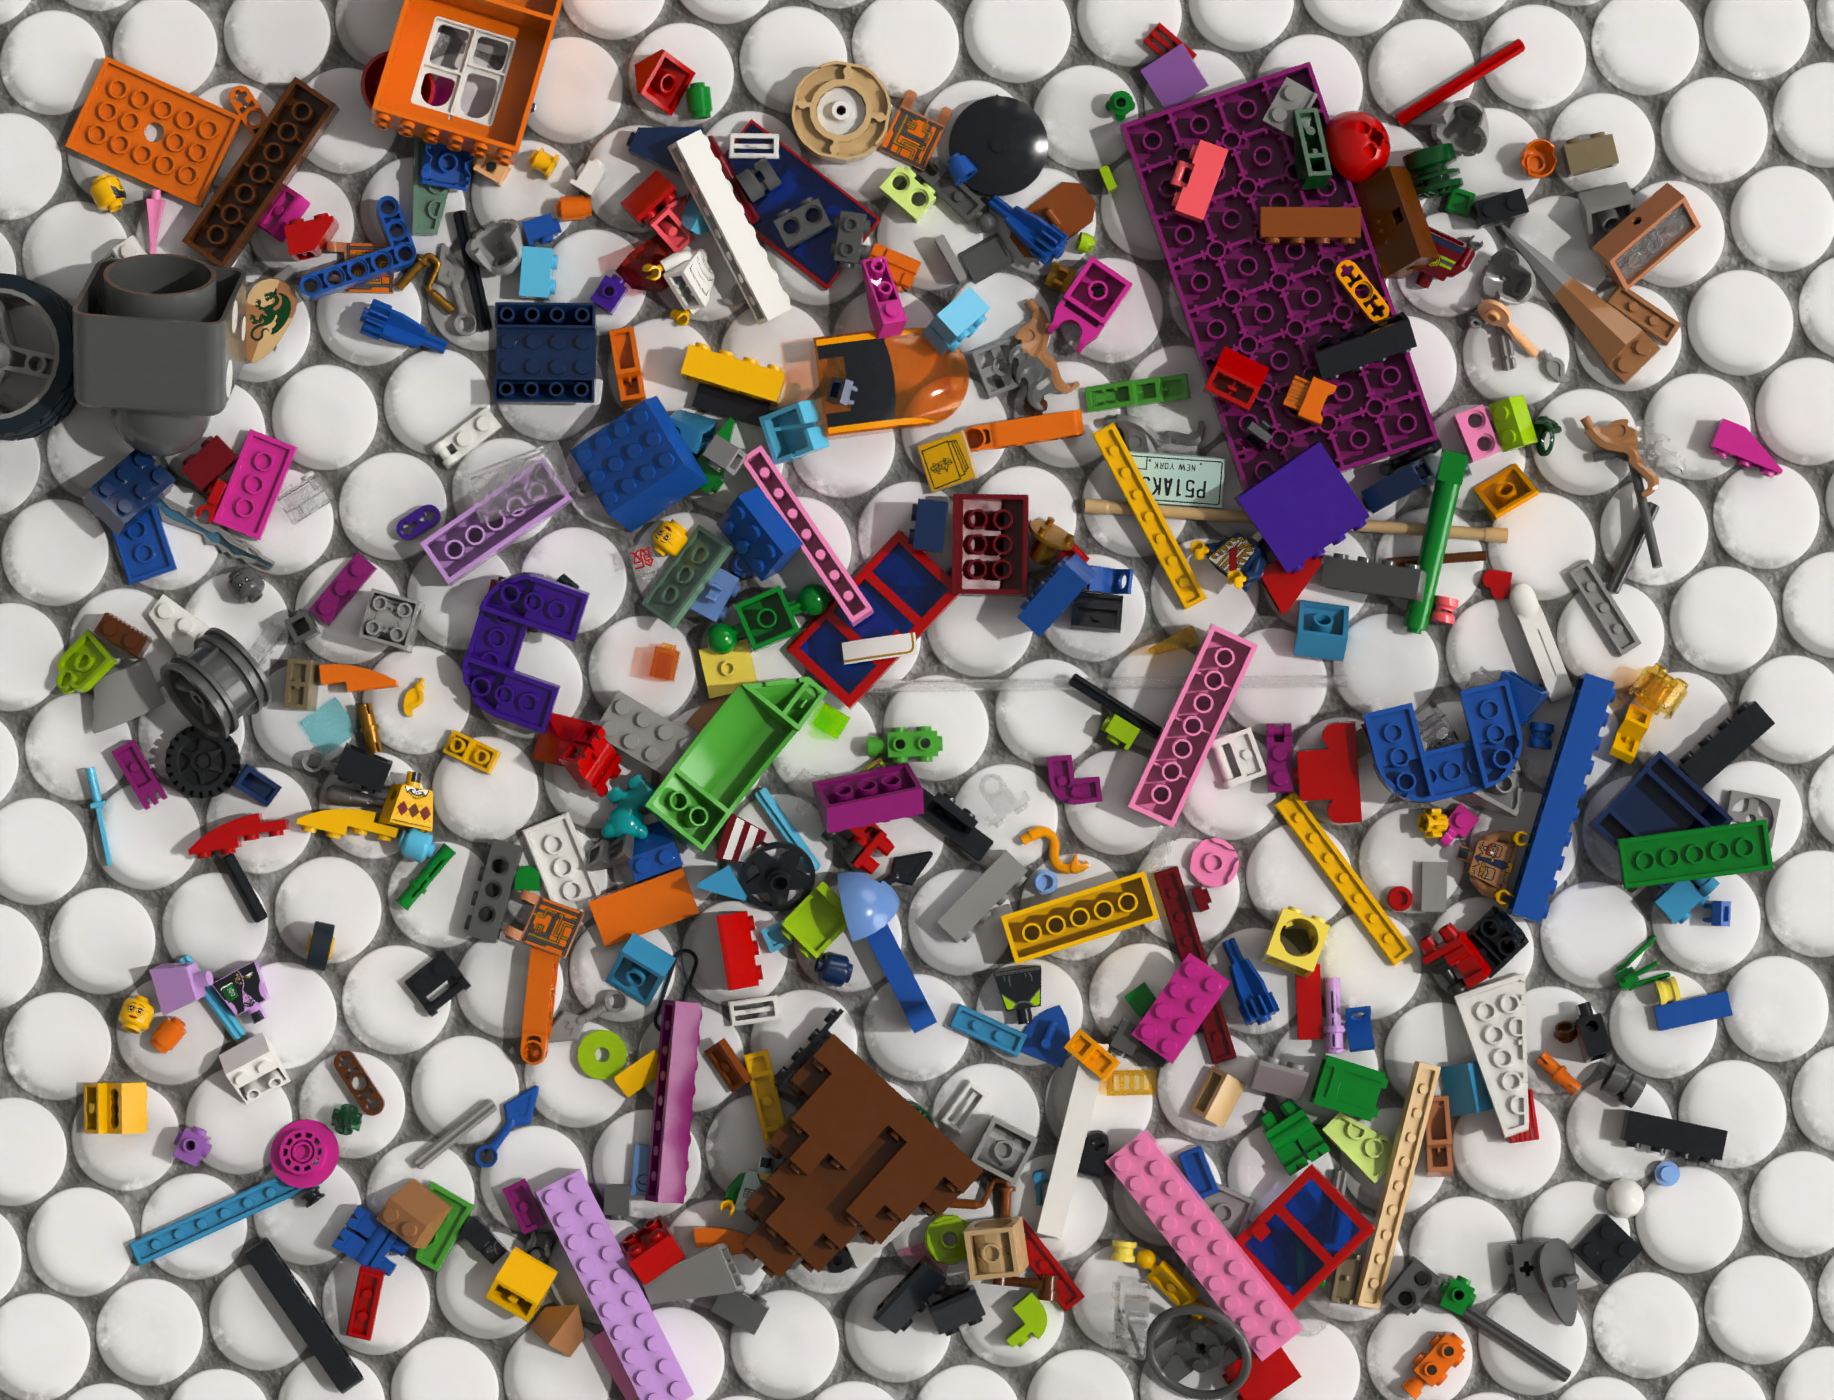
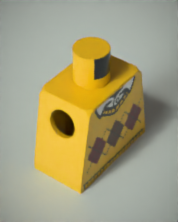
M407 771L405 784H392L390 786L379 817L380 823L407 829L412 827L432 831L433 792L420 788L421 773Z

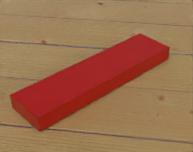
M1022 1217L1029 1267L1039 1279H1042L1043 1274L1058 1276L1056 1291H1059L1057 1302L1066 1312L1085 1296Z

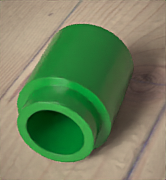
M704 82L691 83L690 88L685 89L688 114H691L692 120L710 118V112L713 111L710 87L705 86Z

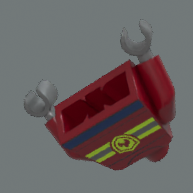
M1428 226L1439 258L1419 269L1420 273L1415 283L1428 289L1433 278L1444 281L1447 277L1453 278L1468 268L1475 256V252L1483 246V241L1476 247L1472 244V239L1475 235L1471 236L1465 243Z

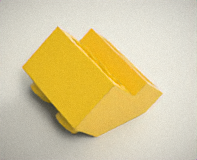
M146 1082L84 1083V1133H147Z

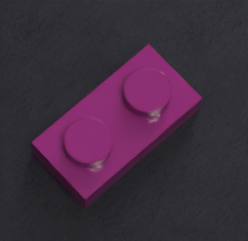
M526 1178L502 1189L523 1234H527L547 1224Z

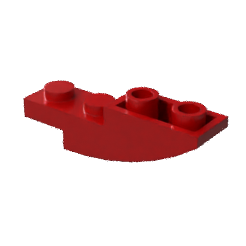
M262 813L234 819L204 835L188 850L189 855H196V859L211 857V852L221 850V855L236 853V848L242 847L241 837H244V841L259 839V834L269 833V837L284 835L283 830L290 829L288 819L263 822Z

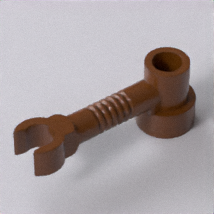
M1043 1274L1042 1279L1024 1277L993 1279V1284L1039 1289L1038 1300L1058 1301L1059 1291H1056L1058 1276Z

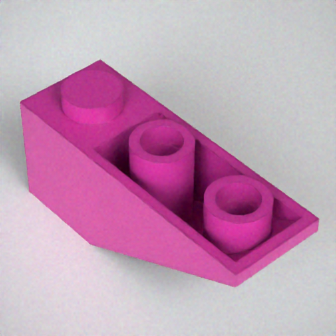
M885 256L861 260L870 319L877 339L901 335L907 318Z
M1724 418L1718 421L1708 446L1709 449L1714 450L1713 455L1723 459H1727L1728 456L1737 460L1736 464L1745 468H1750V466L1759 468V473L1767 477L1773 478L1774 475L1782 474L1783 470L1746 427Z

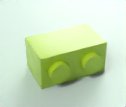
M1524 395L1509 397L1488 405L1503 452L1520 449L1538 442Z

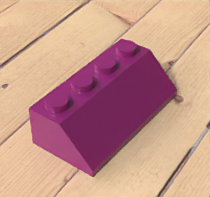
M908 762L812 782L820 819L827 833H837L846 829L861 828L880 822L886 823L894 819L910 818L924 813L923 788Z

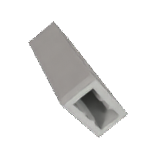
M727 1243L717 1244L672 1266L645 1286L642 1283L643 1294L650 1301V1304L746 1290Z

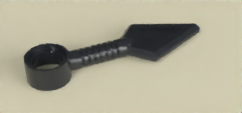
M928 851L894 857L891 873L882 880L889 885L897 882L912 886L933 856V853Z

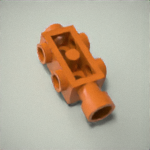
M1446 1332L1443 1335L1437 1333L1429 1342L1431 1348L1426 1354L1421 1351L1413 1359L1412 1363L1415 1366L1412 1370L1415 1374L1410 1380L1407 1379L1401 1387L1416 1400L1422 1393L1421 1389L1426 1384L1430 1387H1433L1435 1384L1437 1386L1441 1385L1448 1377L1446 1372L1451 1366L1456 1368L1465 1358L1462 1354L1466 1350L1461 1346L1464 1342L1455 1333L1451 1335ZM1447 1346H1450L1453 1350L1449 1356L1444 1354V1349ZM1429 1365L1435 1366L1436 1371L1434 1374H1428L1427 1367Z

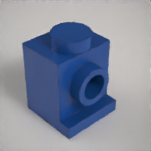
M550 213L522 222L530 247H536V242H539L540 245L554 241L553 237L558 236V233L562 232L558 218L553 219Z

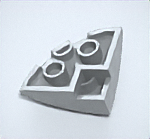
M1518 760L1511 773L1501 782L1487 789L1458 797L1500 814L1514 818L1517 817L1523 788L1520 787L1519 773L1521 769Z

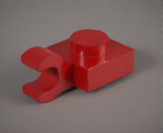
M218 479L216 483H211L206 493V496L209 497L208 503L197 509V517L200 518L202 512L209 511L210 517L208 522L213 523L227 488V483Z

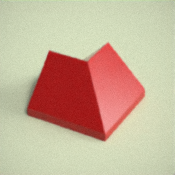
M661 49L634 65L637 93L672 116L685 93V89L688 88L696 73Z

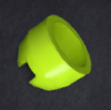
M1080 232L1075 250L1081 253L1091 252L1096 244L1095 239L1088 233Z

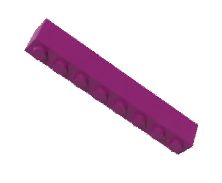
M663 1000L645 1200L684 1204V1197L687 1191L685 1184L686 1172L689 1168L688 1149L691 1144L693 1096L696 1091L694 1082L695 1072L698 1067L697 1049L700 1043L699 1026L702 1019V1003Z

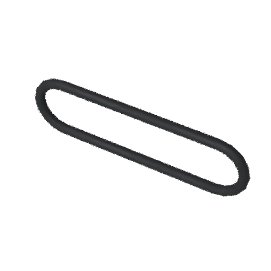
M690 949L679 950L674 956L676 960L668 973L654 1015L653 1022L658 1031L661 1028L657 1023L658 1015L677 958L682 953H689L694 957V965L682 1001H686L698 965L697 955Z

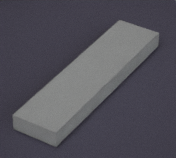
M1589 559L1567 572L1570 580L1619 657L1642 644Z

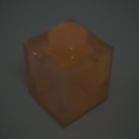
M662 643L661 647L655 646L650 677L675 682L681 655L680 651H676L677 646Z

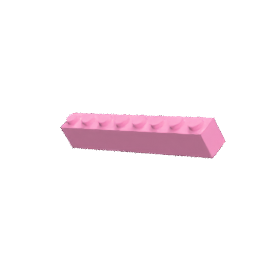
M760 445L748 453L742 464L760 490L802 541L803 545L800 549L853 627L874 613L872 607L764 448Z

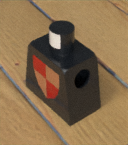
M1590 1002L1576 1005L1579 1019L1574 1024L1578 1033L1577 1038L1584 1063L1609 1057L1613 1048L1601 1013L1593 1014ZM1586 1026H1592L1595 1032H1589Z

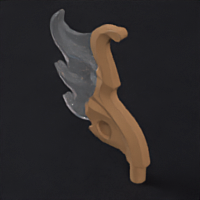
M1590 416L1580 420L1586 430L1584 433L1596 446L1606 451L1627 455L1628 464L1647 481L1648 487L1641 493L1642 498H1646L1656 491L1660 477L1668 469L1679 468L1681 473L1685 474V459L1679 453L1669 451L1662 446V441L1669 442L1670 439L1664 434L1651 433L1646 430L1647 426H1654L1655 423L1646 419L1638 420L1629 427L1627 425L1628 419H1620L1605 427H1598L1593 424Z

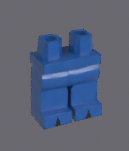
M359 1205L346 1223L347 1226L342 1229L332 1244V1247L345 1253L363 1266L384 1270L385 1275L391 1276L397 1264L388 1259L387 1256L392 1250L403 1257L410 1245L376 1219L377 1215L363 1205Z

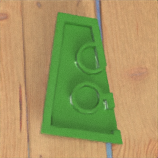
M430 1181L429 1189L451 1205L452 1209L426 1249L417 1248L415 1260L439 1272L475 1205L439 1184Z

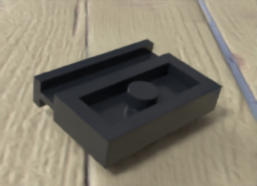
M1081 592L1072 603L1070 629L1120 633L1123 596Z

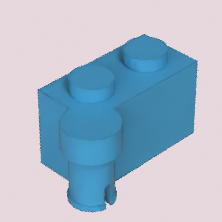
M1714 877L1675 882L1666 893L1664 891L1661 892L1652 903L1671 924H1676L1677 922L1682 924L1692 915L1689 911L1696 905L1701 907L1710 898L1708 895L1720 883Z

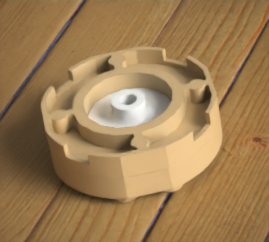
M832 61L820 65V67L810 72L798 84L795 90L791 114L793 127L800 143L816 158L842 164L855 163L870 156L883 143L887 136L891 103L884 85L870 69L859 64ZM843 110L846 113L839 115L837 112Z

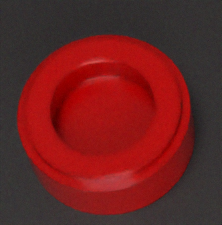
M1403 886L1392 888L1387 895L1388 905L1396 911L1408 909L1413 901L1412 893Z

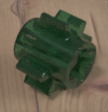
M343 1104L340 1110L334 1108L331 1125L335 1126L334 1128L337 1133L350 1135L353 1133V1130H360L362 1114L359 1113L358 1108L354 1105Z

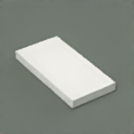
M569 812L522 830L549 899L584 913L591 911L588 900L601 896L602 893L593 871L586 870L587 856Z

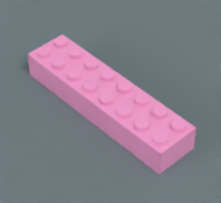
M1210 623L1127 802L1128 807L1174 828L1258 647L1257 644Z

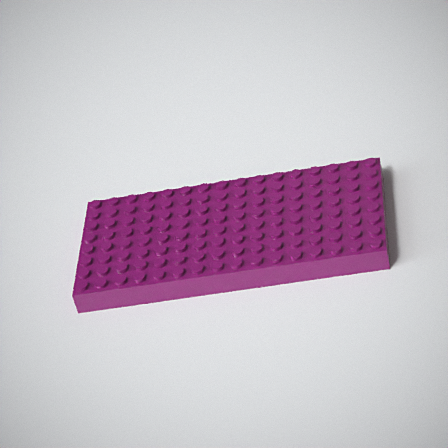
M1310 62L1121 124L1120 132L1205 382L1207 383L1225 346L1270 368L1248 413L1210 395L1242 491L1248 489L1316 441L1321 442L1339 471L1344 473L1424 446L1439 439L1409 352L1391 355L1380 363L1372 362L1366 364L1358 371L1344 372L1333 380L1325 379L1324 381L1337 387L1335 392L1326 398L1321 410L1323 421L1320 427L1296 418L1297 411L1282 405L1295 375L1311 381L1313 377L1322 380L1317 373L1309 345L1373 323L1368 320L1336 279L1335 269L1341 261H1353L1388 304V317L1396 314L1362 212L1361 238L1359 241H1355L1354 245H1341L1340 241H1330L1328 245H1317L1315 240H1305V244L1301 245L1290 244V240H1280V244H1265V240H1259L1260 207H1360L1351 181L1338 172L1330 157L1332 176L1325 188L1300 190L1295 168L1294 139L1262 122L1286 77L1308 88L1313 93L1318 94L1311 108H1318L1325 139L1330 119ZM1200 139L1228 149L1202 224L1174 214L1176 207L1171 204L1176 191L1181 193L1182 189L1170 184L1179 160L1192 164L1193 160L1188 159L1193 144L1198 146ZM1186 169L1182 182L1188 184L1192 171ZM1341 267L1343 270L1341 276H1348L1352 281L1348 284L1350 288L1356 281L1361 280L1359 276L1356 279L1351 276L1353 270L1351 267ZM1358 285L1355 288V294L1358 298L1364 299L1368 297L1369 289L1365 285ZM1373 295L1372 298L1368 302L1363 303V305L1367 307L1370 304L1374 309L1371 314L1374 317L1378 315L1381 318L1383 317L1381 312L1384 309L1382 306L1377 308L1372 303L1374 300H1376L1375 296ZM1263 419H1266L1272 424L1267 432L1273 437L1264 449L1259 452L1243 440L1241 436L1252 421L1260 425Z

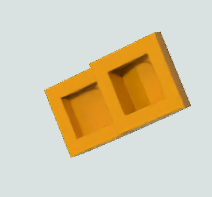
M1080 1028L1064 1046L1069 1053L1104 1082L1121 1063Z

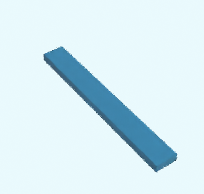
M276 1176L129 1243V1246L138 1266H141L313 1187L295 1188L285 1184Z

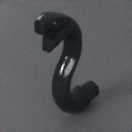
M1438 439L1415 451L1385 462L1379 468L1380 473L1384 476L1390 475L1392 471L1429 454L1437 453L1442 449L1441 441Z

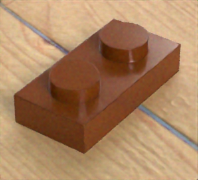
M725 1038L704 1051L732 1093L752 1080Z

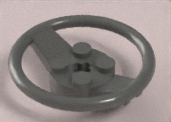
M1179 1305L1160 1313L1147 1329L1145 1336L1147 1361L1158 1379L1180 1395L1197 1400L1222 1399L1238 1391L1249 1377L1252 1367L1250 1345L1240 1326L1235 1324L1228 1315L1225 1316L1217 1310L1201 1305ZM1189 1314L1210 1318L1209 1321L1198 1319V1317L1188 1320L1177 1337L1174 1347L1175 1351L1163 1367L1160 1365L1155 1353V1337L1160 1327L1166 1321L1180 1315ZM1233 1337L1236 1339L1242 1354V1366L1234 1381L1225 1387L1215 1390H1198L1179 1383L1180 1380L1193 1370L1203 1373L1207 1369L1218 1366L1228 1350V1342Z

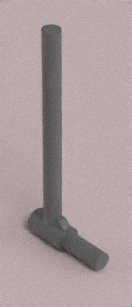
M1639 441L1637 448L1642 457L1644 455V446L1642 441ZM1606 450L1593 452L1594 462L1619 458L1624 462H1628V457L1624 453ZM1629 465L1652 568L1662 567L1647 497H1641V493L1645 490L1642 476Z

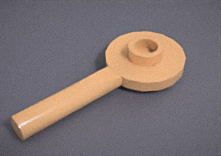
M1484 299L1480 302L1477 310L1484 321L1493 326L1502 327L1532 358L1539 353V350L1510 322L1511 313L1504 304L1492 299Z

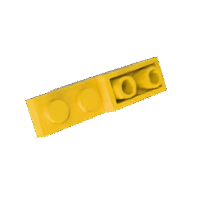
M359 809L324 810L297 818L296 824L302 825L301 830L316 833L317 829L326 831L325 836L340 839L341 835L348 836L350 827H353V833L367 836V832L370 831L377 833V839L391 842L392 837L398 838L400 828L377 823L379 813Z

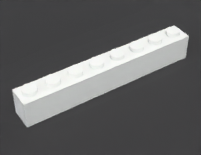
M700 129L669 145L667 148L758 325L792 309L790 298L778 282V274L771 268L765 249L757 241L755 229L748 223L742 204L736 200L732 184L725 178L721 170L720 161L714 157L708 138Z

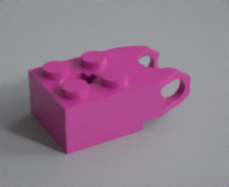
M1091 256L1056 307L1053 322L1047 329V333L1052 335L1057 328L1067 322L1076 324L1082 332L1079 344L1075 349V352L1080 354L1086 345L1097 339L1131 290L1133 284ZM1103 288L1102 297L1098 296L1096 298L1093 296L1091 289Z

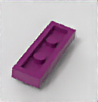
M357 552L309 610L329 626L377 568Z

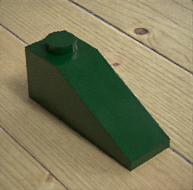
M1318 108L1294 109L1295 168L1300 190L1324 189L1332 176V170Z

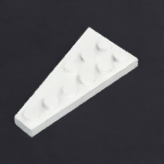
M1525 973L1454 996L1504 1138L1529 1130Z

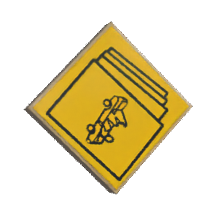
M964 430L917 446L931 493L979 478Z

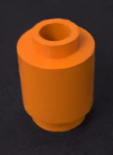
M574 195L560 197V202H556L557 217H562V221L565 222L585 220L586 217L592 216L590 196Z
M176 1016L173 1018L167 1017L152 1034L153 1038L150 1043L163 1054H166L168 1050L172 1051L187 1033L184 1028L186 1024Z

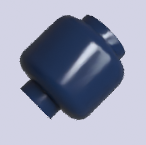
M826 952L822 958H817L814 966V972L817 973L819 982L835 987H841L844 983H848L853 971V965L847 956L833 952Z

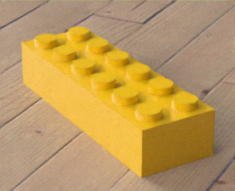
M1141 871L1000 916L1014 962L1019 964L1157 920L1159 916L1145 872Z

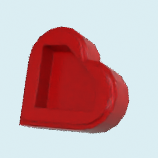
M1488 570L1482 575V584L1490 589V594L1494 599L1502 600L1508 596L1512 572Z

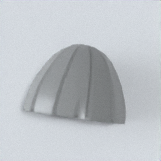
M1472 98L1452 102L1435 117L1431 125V135L1434 140H1437L1436 143L1438 145L1453 143L1455 154L1462 156V154L1464 156L1479 154L1485 149L1488 142L1489 125L1484 107Z
M501 219L498 223L495 221L493 224H488L484 227V230L480 229L472 236L473 239H469L466 244L465 251L468 256L480 267L497 276L513 273L519 267L522 260V234L517 221L514 219Z
M1503 248L1501 251H1497L1491 257V260L1488 261V265H1485L1482 271L1483 275L1479 279V287L1481 288L1479 289V294L1482 299L1496 300L1505 306L1526 303L1536 292V277L1528 262L1512 248Z

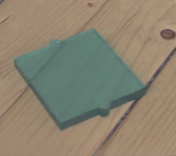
M336 697L300 722L311 737L310 741L317 745L324 756L360 731L351 719L350 712L343 708Z

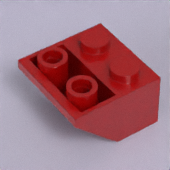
M656 170L620 204L641 228L645 225L650 227L649 222L663 208L676 201L678 193L676 187Z
M328 213L313 216L314 220L304 222L303 218L289 221L290 225L284 226L289 254L296 262L322 255L327 247V242L331 241L339 229V223L333 216H329Z
M1225 346L1203 392L1248 413L1270 368Z
M661 1215L656 1219L653 1218L647 1221L643 1228L636 1233L628 1234L620 1243L629 1266L644 1286L686 1257L682 1247Z

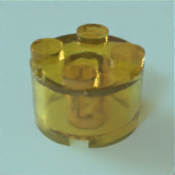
M1655 663L1653 667L1645 666L1630 688L1629 694L1635 693L1637 696L1634 700L1648 711L1656 715L1659 712L1665 713L1664 718L1671 719L1688 694L1686 690L1688 684L1680 678H1672L1667 674L1668 670L1660 664Z

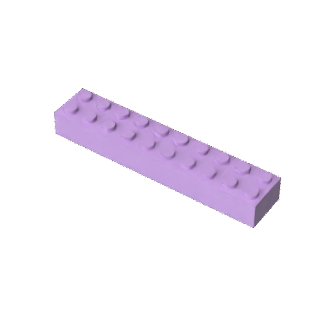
M581 1169L536 1191L535 1194L639 1400H685L693 1396L694 1393Z

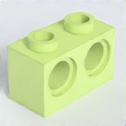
M898 165L881 184L879 191L917 223L936 202L935 190L925 182L921 185L915 179L917 175L910 168L905 166L903 169ZM898 178L904 179L907 182L906 188L903 190L895 189L893 187L894 180ZM917 194L923 195L926 199L925 204L915 206L911 201L913 196Z

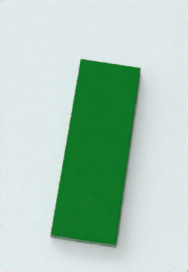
M1767 819L1616 839L1623 889L1773 869Z

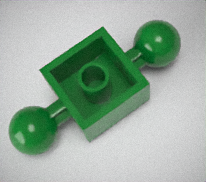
M808 584L800 590L797 599L787 602L781 586H777L735 604L734 606L741 623L734 626L726 623L714 624L706 633V644L713 653L724 655L730 653L736 647L737 640L748 636L754 652L762 650L799 634L800 630L794 616L802 612L808 615L823 613L829 605V594L819 584Z

